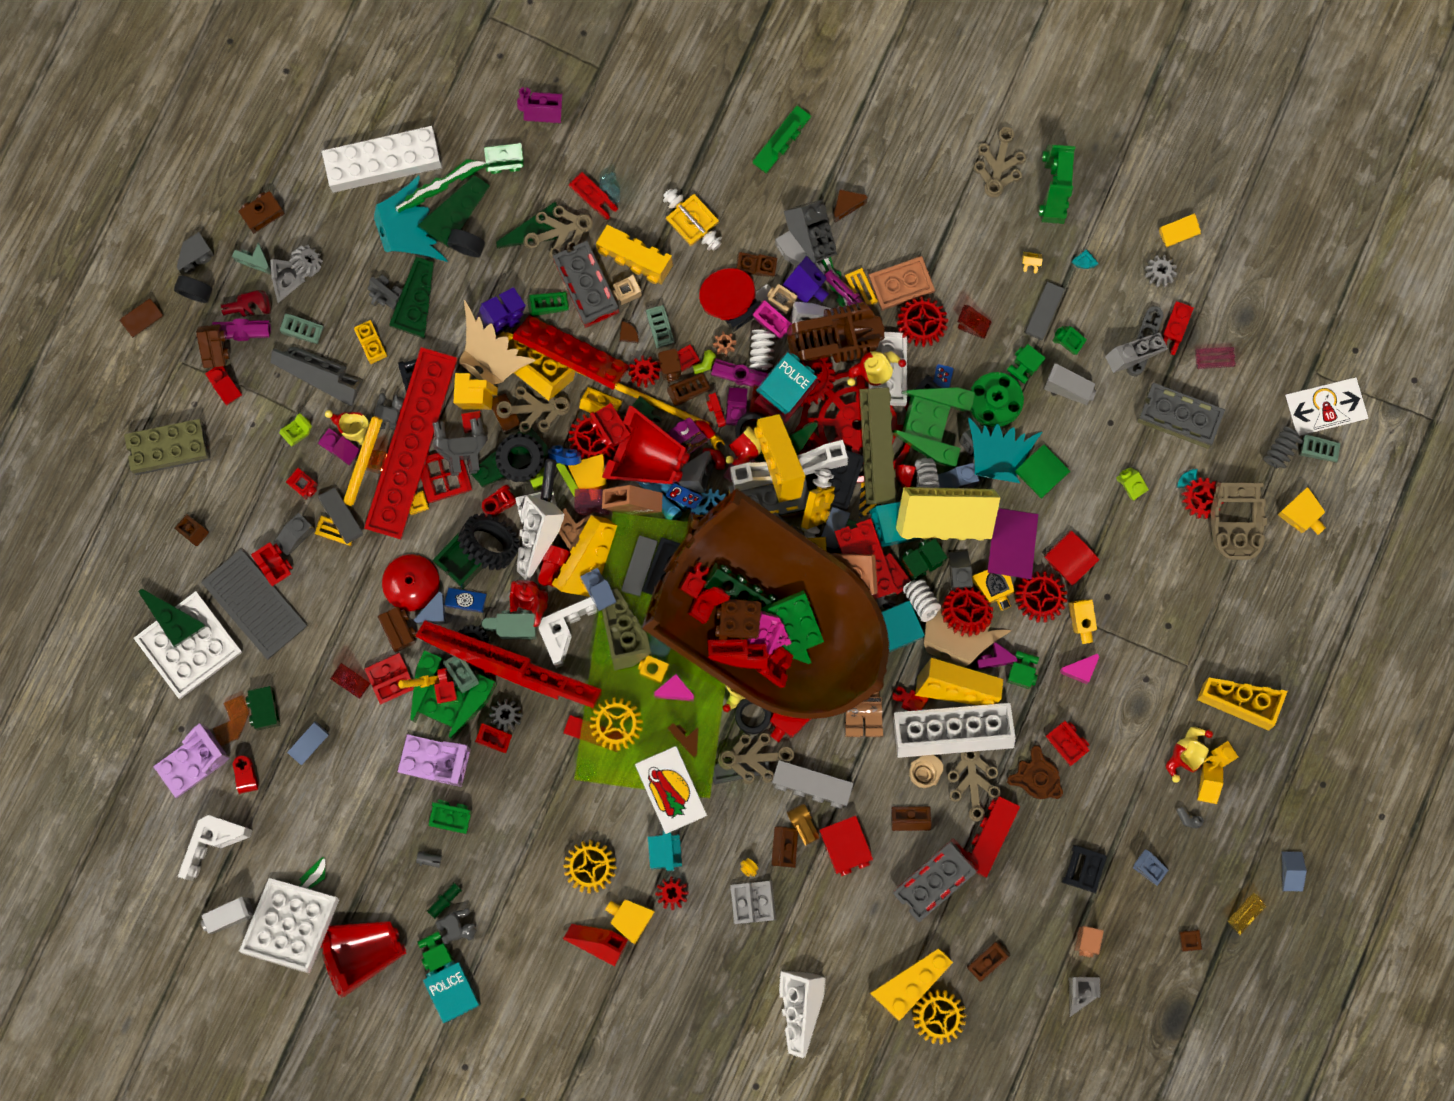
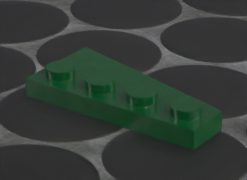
M474 175L418 224L417 227L449 248L447 242L452 230H461L490 185Z
M416 256L389 324L391 328L425 339L434 262Z
M531 428L528 435L532 438L534 437L540 443L544 457L548 456L550 448ZM515 447L509 452L508 461L512 467L521 469L530 464L531 455L526 448ZM496 451L479 464L480 470L477 471V474H471L482 488L505 477L496 466Z

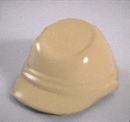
M935 755L921 756L911 763L909 776L917 787L929 788L937 785L944 766Z

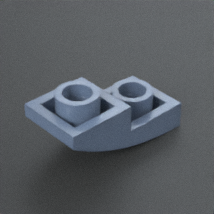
M832 507L821 536L826 537V549L837 552L839 545L834 531L846 527L850 513Z
M315 721L287 753L300 765H303L329 736V733Z

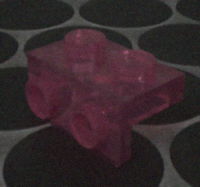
M575 489L574 508L580 515H590V512H598V515H609L610 512H614L602 508L603 489Z

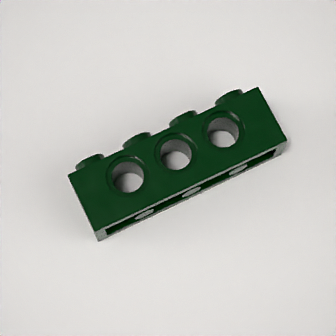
M716 562L703 579L706 581L704 585L706 589L713 587L722 588L730 596L729 599L763 600L761 608L779 601V598L774 594L770 593L768 595L763 592V588L755 583L752 585L747 582L748 579L743 575H736L731 572L732 569L725 564L720 565ZM727 580L732 581V583L728 586L723 585V583ZM743 590L748 591L745 595H739Z

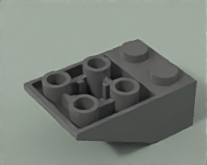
M823 200L805 203L784 211L789 231L813 263L837 255Z

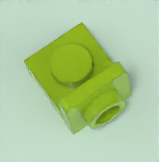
M541 468L539 473L530 480L535 492L542 489L544 468Z

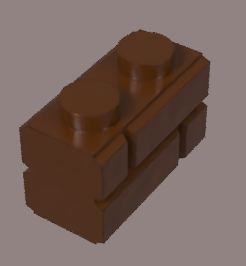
M220 324L199 326L196 335L203 368L225 366L227 360L230 359L229 348H225L224 341L227 340L225 330L221 329Z
M677 349L658 353L663 380L668 382L679 380L681 365Z
M395 607L377 616L395 653L416 643L414 639L416 638V632L413 626L409 628L406 622L409 620L405 609L401 610L399 607Z

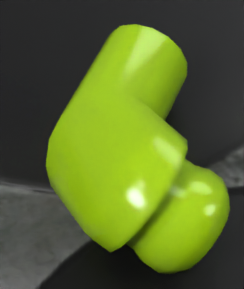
M712 350L704 352L705 356L702 363L692 365L695 374L712 369L716 360V355Z

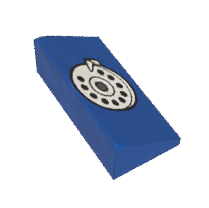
M448 588L444 606L483 613L487 594Z

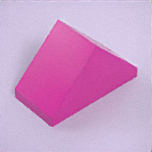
M765 300L752 314L761 326L780 339L792 324Z
M1095 654L1063 667L1060 672L1065 676L1088 684L1099 655Z
M676 674L654 693L655 698L694 701V695Z

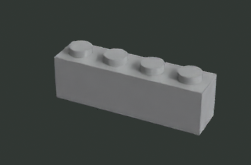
M780 760L778 761L772 781L777 790L786 792V789L794 791V795L800 797L809 795L812 796L813 801L823 803L825 800L831 802L830 806L842 809V806H847L854 784Z

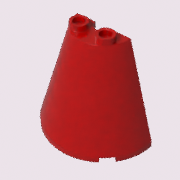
M629 405L623 424L626 425L632 436L619 443L614 459L608 460L602 478L674 484L675 481L680 482L683 476L682 467L684 464H687L690 457L687 449L637 409Z
M390 921L328 927L320 948H322L323 960L329 978L340 998L347 996L406 955L404 944H400L397 939H400L398 930L393 928Z

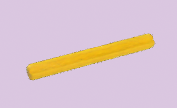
M374 416L371 418L343 500L346 505L352 506L356 500L382 424L380 417Z

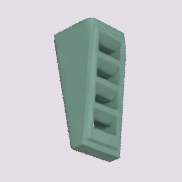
M664 305L647 309L646 315L656 348L675 344ZM661 313H662V316H658V317H655V318H652V317H651V316H654V315H657V314H661ZM663 320H664V323H662V324H659V325H656V326H654V324H653V323H656V322H659V321H663ZM663 328L667 329V331L656 333L657 330ZM669 336L667 339L658 341L659 337Z
M286 313L280 332L287 336L318 344L324 327ZM290 321H292L293 323H292L291 329L289 330L288 327H289ZM297 324H301L298 333L295 332ZM305 326H308L306 335H303ZM313 328H315L316 330L313 338H311V331Z
M1310 435L1302 437L1303 443L1300 447V456L1338 462L1340 443ZM1309 442L1312 443L1311 451L1308 450ZM1316 444H1320L1318 452H1315ZM1324 445L1327 446L1326 454H1322ZM1331 447H1334L1333 456H1329Z

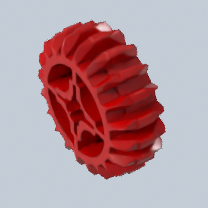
M922 296L919 302H917L916 298L912 299L913 304L907 301L906 307H901L902 313L898 314V318L901 320L897 321V325L902 326L898 331L900 333L905 332L902 338L909 337L908 344L915 341V347L918 346L919 342L922 343L923 348L926 346V342H928L929 346L933 345V340L938 343L939 337H944L943 331H947L948 328L944 325L948 323V319L944 318L947 312H940L943 306L936 307L937 300L933 304L930 303V297L927 298L926 302ZM919 309L917 317L907 319L911 312ZM926 310L931 311L936 318L927 315ZM921 316L925 321H927L924 325V328L920 322ZM938 325L933 333L926 335L928 327ZM909 326H911V328H917L919 330L920 335L914 333L909 328Z
M583 414V421L579 418L576 419L579 425H571L575 431H569V435L573 436L568 438L569 443H573L570 445V449H576L577 452H580L581 460L585 459V457L590 458L603 454L605 462L604 456L607 455L608 458H611L612 455L609 451L616 452L617 450L608 444L602 450L594 452L598 445L605 444L600 438L599 428L595 429L592 427L590 431L581 432L586 426L592 425L590 422L592 417L587 418L586 414ZM596 431L598 440L592 444L590 436L595 435ZM578 438H582L589 443L588 451L580 446Z
M1036 571L1035 578L1033 575L1032 579L1029 580L1023 578L1021 580L1023 584H1018L1017 586L1022 591L1015 592V595L1021 597L1015 600L1016 603H1022L1018 606V610L1024 608L1025 611L1022 615L1025 616L1029 613L1028 620L1030 621L1035 616L1036 623L1040 622L1041 617L1043 622L1046 623L1048 621L1047 616L1053 621L1055 619L1054 614L1057 616L1061 615L1058 609H1065V606L1061 603L1067 602V599L1062 597L1067 595V591H1061L1065 585L1061 584L1058 586L1057 583L1060 581V578L1054 581L1052 580L1054 574L1051 573L1048 578L1046 577V571H1043L1042 577H1040L1039 571ZM1040 582L1037 591L1026 592L1030 585ZM1046 584L1054 589L1056 596L1047 591ZM1042 591V593L1044 594L1043 596H1045L1046 598H1044L1040 604V600H1038L1039 598H1037V596ZM1026 598L1035 602L1036 610L1030 607ZM1056 602L1054 608L1042 612L1044 603Z
M967 587L962 590L957 588L955 592L951 591L945 597L944 603L941 606L943 609L941 616H944V623H949L948 629L953 627L954 633L959 631L961 632V637L965 633L970 637L973 633L976 636L980 632L983 633L986 627L990 626L993 619V607H990L991 602L986 600L985 595H980L981 590L975 592L974 587L970 590ZM959 601H962V602H963L962 605H958L957 607H953V605H954L955 603H957V602H959ZM981 616L980 620L972 622L973 618Z

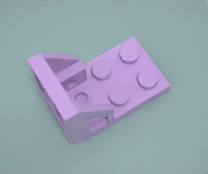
M200 723L182 741L184 745L153 766L175 798L184 794L229 759L208 727Z
M407 735L398 773L462 787L471 749L463 744L442 743Z

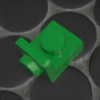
M1062 326L1057 329L1052 341L1055 344H1061L1073 355H1077L1087 339L1073 327Z

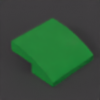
M1042 445L1015 471L1041 499L1071 472L1045 445Z

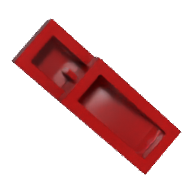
M747 639L708 640V658L736 667L767 669V644H747Z

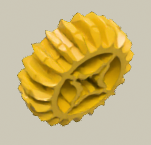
M614 697L612 698L613 704H610L608 699L605 700L606 707H603L601 703L598 704L601 709L600 712L594 709V714L598 716L590 718L591 721L596 722V724H591L590 728L597 729L592 732L593 736L599 735L596 739L597 743L604 740L602 747L605 748L609 743V750H613L614 745H617L616 748L620 751V744H623L625 749H627L628 745L626 742L629 741L632 745L635 744L632 739L633 736L637 739L640 738L635 732L643 730L637 726V724H642L643 720L636 719L641 716L640 712L634 714V711L637 709L636 705L631 709L629 708L631 701H627L626 705H623V698H620L619 703H616V698ZM623 709L626 712L620 716H614L609 710ZM603 715H605L609 720V725L602 732L600 723ZM631 716L633 726L630 733H628L624 728V723ZM612 719L621 721L620 726L623 731L620 728H612ZM613 732H619L624 738L613 740L607 736Z
M589 840V846H586V843L582 841L581 845L583 848H579L576 844L574 845L577 850L575 853L572 850L568 851L573 856L572 858L565 857V860L570 861V864H564L563 867L570 868V871H566L564 874L565 876H572L567 880L569 883L574 880L576 881L573 888L576 889L578 885H581L580 892H583L585 887H587V893L590 894L591 887H594L597 893L599 892V885L603 889L606 888L603 884L604 881L611 884L612 881L608 879V876L615 877V874L610 872V869H617V866L610 865V863L615 862L616 859L608 858L612 855V851L605 853L604 851L607 849V846L604 845L600 849L599 841H597L595 847L592 840ZM589 851L600 853L604 860H592ZM583 853L584 863L574 868L577 857ZM587 857L589 861H591V864H599L593 867L592 869L593 877L589 870L586 871L585 869H583L586 866H588ZM606 865L605 874L597 881V869ZM588 873L591 883L582 882L577 878L576 874Z
M936 990V996L933 997L932 992H928V1000L925 996H922L921 999L924 1003H916L917 1006L921 1007L920 1010L913 1009L914 1013H919L918 1017H913V1020H919V1023L915 1024L914 1027L922 1028L918 1034L922 1035L925 1032L924 1040L926 1041L932 1036L931 1043L935 1044L936 1038H939V1044H943V1038H946V1041L949 1043L951 1042L950 1035L956 1039L958 1036L955 1031L957 1030L960 1033L963 1031L958 1026L959 1024H966V1022L960 1021V1017L964 1018L966 1014H960L959 1011L965 1008L964 1006L957 1007V1004L961 1002L960 999H957L955 1002L952 1001L955 996L954 994L947 998V991H944L943 995L940 996V991ZM936 1000L947 1002L953 1009L942 1011ZM931 1003L933 1013L931 1017L923 1020L924 1010ZM937 1011L940 1014L949 1013L944 1016L942 1023L939 1020L930 1021L934 1019V1016H937L935 1015ZM955 1014L954 1025L948 1031L946 1020ZM936 1023L943 1034H935L926 1026Z

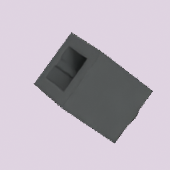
M199 232L182 243L177 269L182 275L192 273L195 267L200 264H206L214 256Z

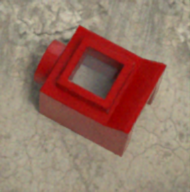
M299 468L286 481L288 486L305 500L308 497L311 498L317 491L316 487L318 484Z

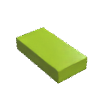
M561 463L556 464L560 475L575 500L582 498L581 492L565 465Z

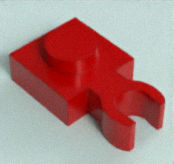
M716 392L709 394V401H706L709 412L713 411L719 428L726 426Z
M701 562L695 564L694 573L687 572L678 588L694 599H697L706 583L701 578L709 571V567H705L702 572L699 570Z
M900 686L897 687L896 692L901 695L895 693L892 695L893 700L903 702L902 708L907 711L923 710L928 703V698L915 696V691L913 690L907 693Z

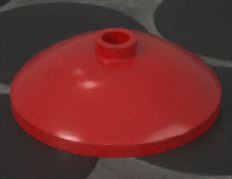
M415 554L403 555L393 560L385 569L382 578V589L387 600L394 607H399L401 610L405 609V611L409 612L424 609L437 595L440 587L439 574L435 566L428 559ZM407 578L413 579L411 584L406 583Z

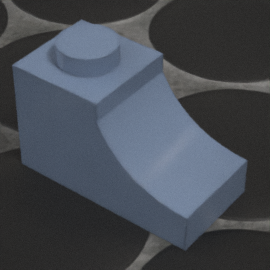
M974 463L955 467L953 470L938 474L939 488H969L976 486L979 482L978 476L975 475Z

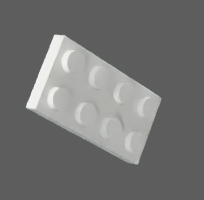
M884 332L885 339L879 342L876 351L881 353L893 351L907 363V336L902 338L904 333ZM891 363L893 368L891 378L886 383L878 386L868 383V388L889 387L891 394L890 405L906 406L907 395L901 394V392L907 390V364L905 367H900L898 363Z

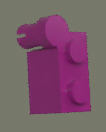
M524 87L519 89L517 108L524 112L523 121L561 123L562 94L532 92L530 98L531 90L526 87V91H524Z

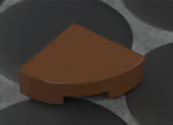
M622 322L620 341L639 343L635 328L629 323Z

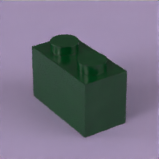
M268 686L247 691L246 704L248 708H251L252 715H249L251 727L254 726V729L258 731L280 726L274 688Z

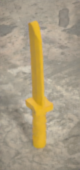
M448 673V681H452ZM426 675L418 679L400 680L398 685L400 688L415 686L424 688L440 682L438 676L428 677Z

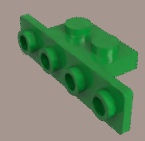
M796 106L755 157L753 165L764 173H768L781 155L787 153L792 141H796L799 138L801 130L811 119V115L799 106Z

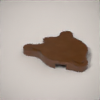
M1039 746L1032 747L1030 750L1031 762L1020 761L1018 772L1007 778L1008 785L1021 787L1028 795L1035 799L1061 798L1063 790L1057 768L1045 760Z

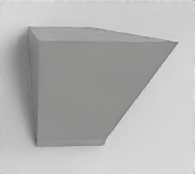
M272 259L270 260L272 281L277 302L279 303L305 282V277L303 278L301 273L296 275L297 270L291 269L293 264L289 261Z
M1069 977L1071 1017L1094 999L1100 997V978Z

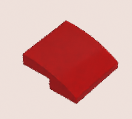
M1071 530L1043 556L1053 569L1058 571L1071 586L1100 560Z
M400 652L364 668L380 705L414 690V687L400 688L398 685L400 680L412 679Z

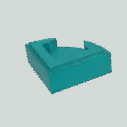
M1087 249L1071 262L1081 269H1091L1099 264Z
M1192 469L1184 473L1178 480L1177 488H1184L1186 485L1191 486L1190 481L1192 480L1197 483L1198 469Z

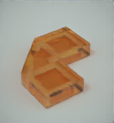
M242 695L224 702L231 721L213 728L221 747L238 740L250 713Z

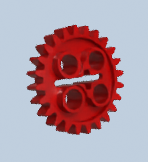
M828 357L801 362L803 366H809L813 371H821L819 374H814L820 383H817L802 402L801 407L804 406V403L811 407L812 401L818 405V399L820 398L824 401V394L830 395L829 389L834 388L833 382H835V377L833 375H835V370L832 369V363H828Z

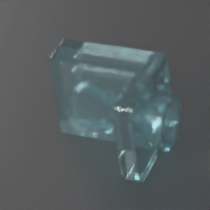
M614 172L607 173L600 179L599 186L614 204H617L620 201V190L616 185L612 184L616 180V174Z

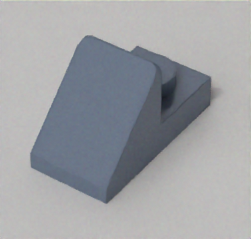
M598 568L580 577L598 611L616 603L608 581L604 580Z
M1146 849L1133 866L1134 870L1157 886L1168 872V869Z

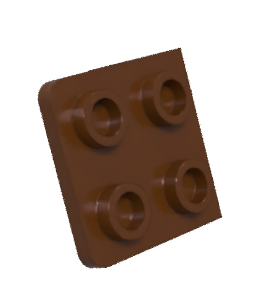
M733 599L723 602L722 607H718L717 619L721 620L720 625H716V637H719V640H727V637L757 639L759 637L761 603L759 601Z

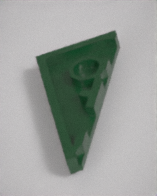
M556 202L540 211L559 221V218L553 215V209L557 206ZM535 215L496 242L497 249L524 245V237L527 234L535 233L539 235L555 228L545 223H537ZM539 215V220L544 221L545 217L543 215ZM558 236L545 241L556 240ZM529 238L528 243H534V240Z
M144 589L138 591L173 647H177L206 628V625Z

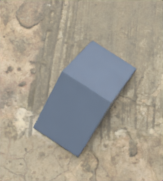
M440 591L414 619L416 624L422 625L424 620L433 624H446L445 600Z
M1282 852L1283 891H1303L1307 872L1303 853Z

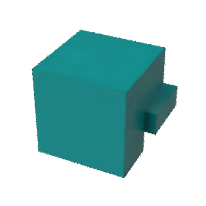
M663 831L662 836L648 837L651 870L666 869L668 872L675 871L674 868L682 867L680 835L671 836V832L665 834Z

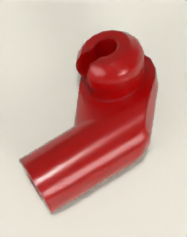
M703 448V453L709 451L716 463L715 468L723 470L726 458L721 451Z

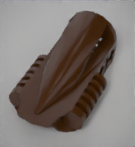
M862 302L856 305L851 304L850 307L846 305L844 307H837V309H825L824 317L793 323L788 327L787 338L790 354L796 355L800 359V363L832 356L835 363H840L841 361H847V359L849 361L854 358L860 359V356L863 357L868 352L876 351L879 342L885 339V334L880 316H875L874 312Z

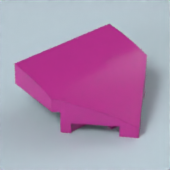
M761 611L759 637L757 639H747V644H767V652L770 655L773 650L784 644L787 646L791 644V641L780 618Z

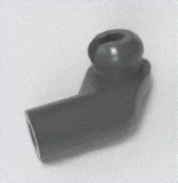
M1185 806L1176 810L1183 825L1197 829L1204 824V819L1201 816L1189 815Z

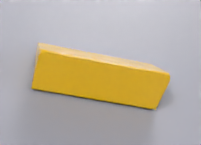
M1195 214L1164 225L1159 229L1166 248L1201 234Z
M587 387L581 398L579 408L589 413H595L609 403H612L618 412L623 401Z

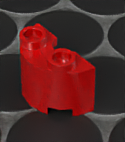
M269 542L252 553L251 556L262 570L270 585L274 586L291 575L290 570L293 567L287 559L285 561L280 556L282 551L277 543L272 545Z
M780 646L773 650L770 655L767 652V669H757V672L782 688L786 685L788 676L785 672L791 667L793 655Z

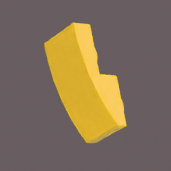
M371 320L354 327L370 364L387 357Z

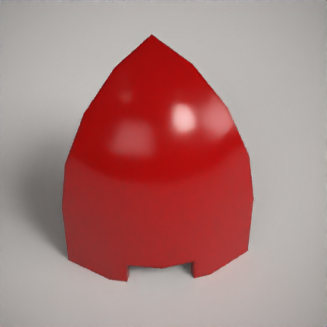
M897 465L895 467V477L902 488L911 486L915 471L914 466Z

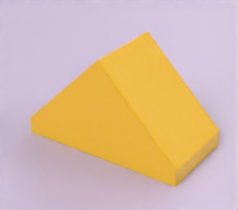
M1205 762L1202 767L1197 801L1217 804L1223 786V768L1218 765L1215 769L1208 770L1212 767V764Z

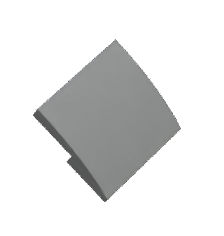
M772 881L731 885L734 924L776 920Z

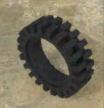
M485 513L480 515L474 514L473 517H469L458 534V542H461L459 547L460 549L464 548L462 551L464 555L469 554L468 559L470 561L473 558L476 560L474 564L477 566L479 563H482L481 568L486 569L489 565V570H494V568L501 570V568L504 569L507 565L509 566L518 553L520 547L518 544L519 538H515L517 534L516 532H511L513 529L511 526L505 527L507 522L503 520L500 523L498 522L499 517L496 516L495 519H492L491 514H488L486 517ZM483 531L494 536L502 544L503 552H493L484 548L476 540L474 532Z

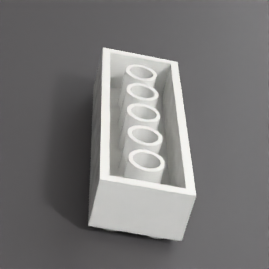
M432 126L322 151L329 186L333 193L442 168Z
M1010 703L894 712L893 724L898 758L1014 748L1015 731Z

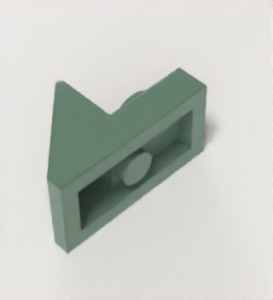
M259 243L255 248L253 256L246 250H241V252L234 250L232 257L235 262L271 274L270 266Z
M453 656L443 662L455 686L462 693L479 684L466 661Z

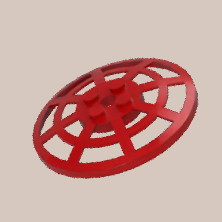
M849 372L835 375V381L849 377ZM857 377V386L847 387L836 393L829 389L830 395H826L828 399L822 406L818 418H807L810 407L805 403L800 423L808 424L817 420L819 422V437L825 444L829 442L824 433V426H834L837 437L830 443L843 440L845 445L852 447V452L859 454L860 448H863L862 429H854L852 423L856 420L861 421L860 389H868V387H865L864 377ZM856 392V402L845 405L839 398L846 393ZM907 401L906 406H904L905 409H906V412H907L908 405H909L908 401ZM833 402L840 410L836 419L824 418L828 407ZM890 405L892 413L891 430L902 431L903 425H897L896 413L893 406ZM894 435L892 439V444L894 443V440L896 438ZM906 443L898 458L893 462L894 470L897 465L902 463L911 446ZM859 476L857 483H865V476Z

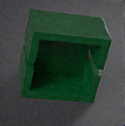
M457 534L433 559V562L446 575H449L457 585L464 589L483 568H481L482 563H479L477 566L474 564L476 561L474 558L470 561L468 559L469 554H463L464 548L460 549L459 544L461 542H458L459 536Z
M936 538L933 540L926 539L919 544V549L914 551L912 548L903 554L900 565L911 581H917L927 575V570L931 573L945 564L947 556Z

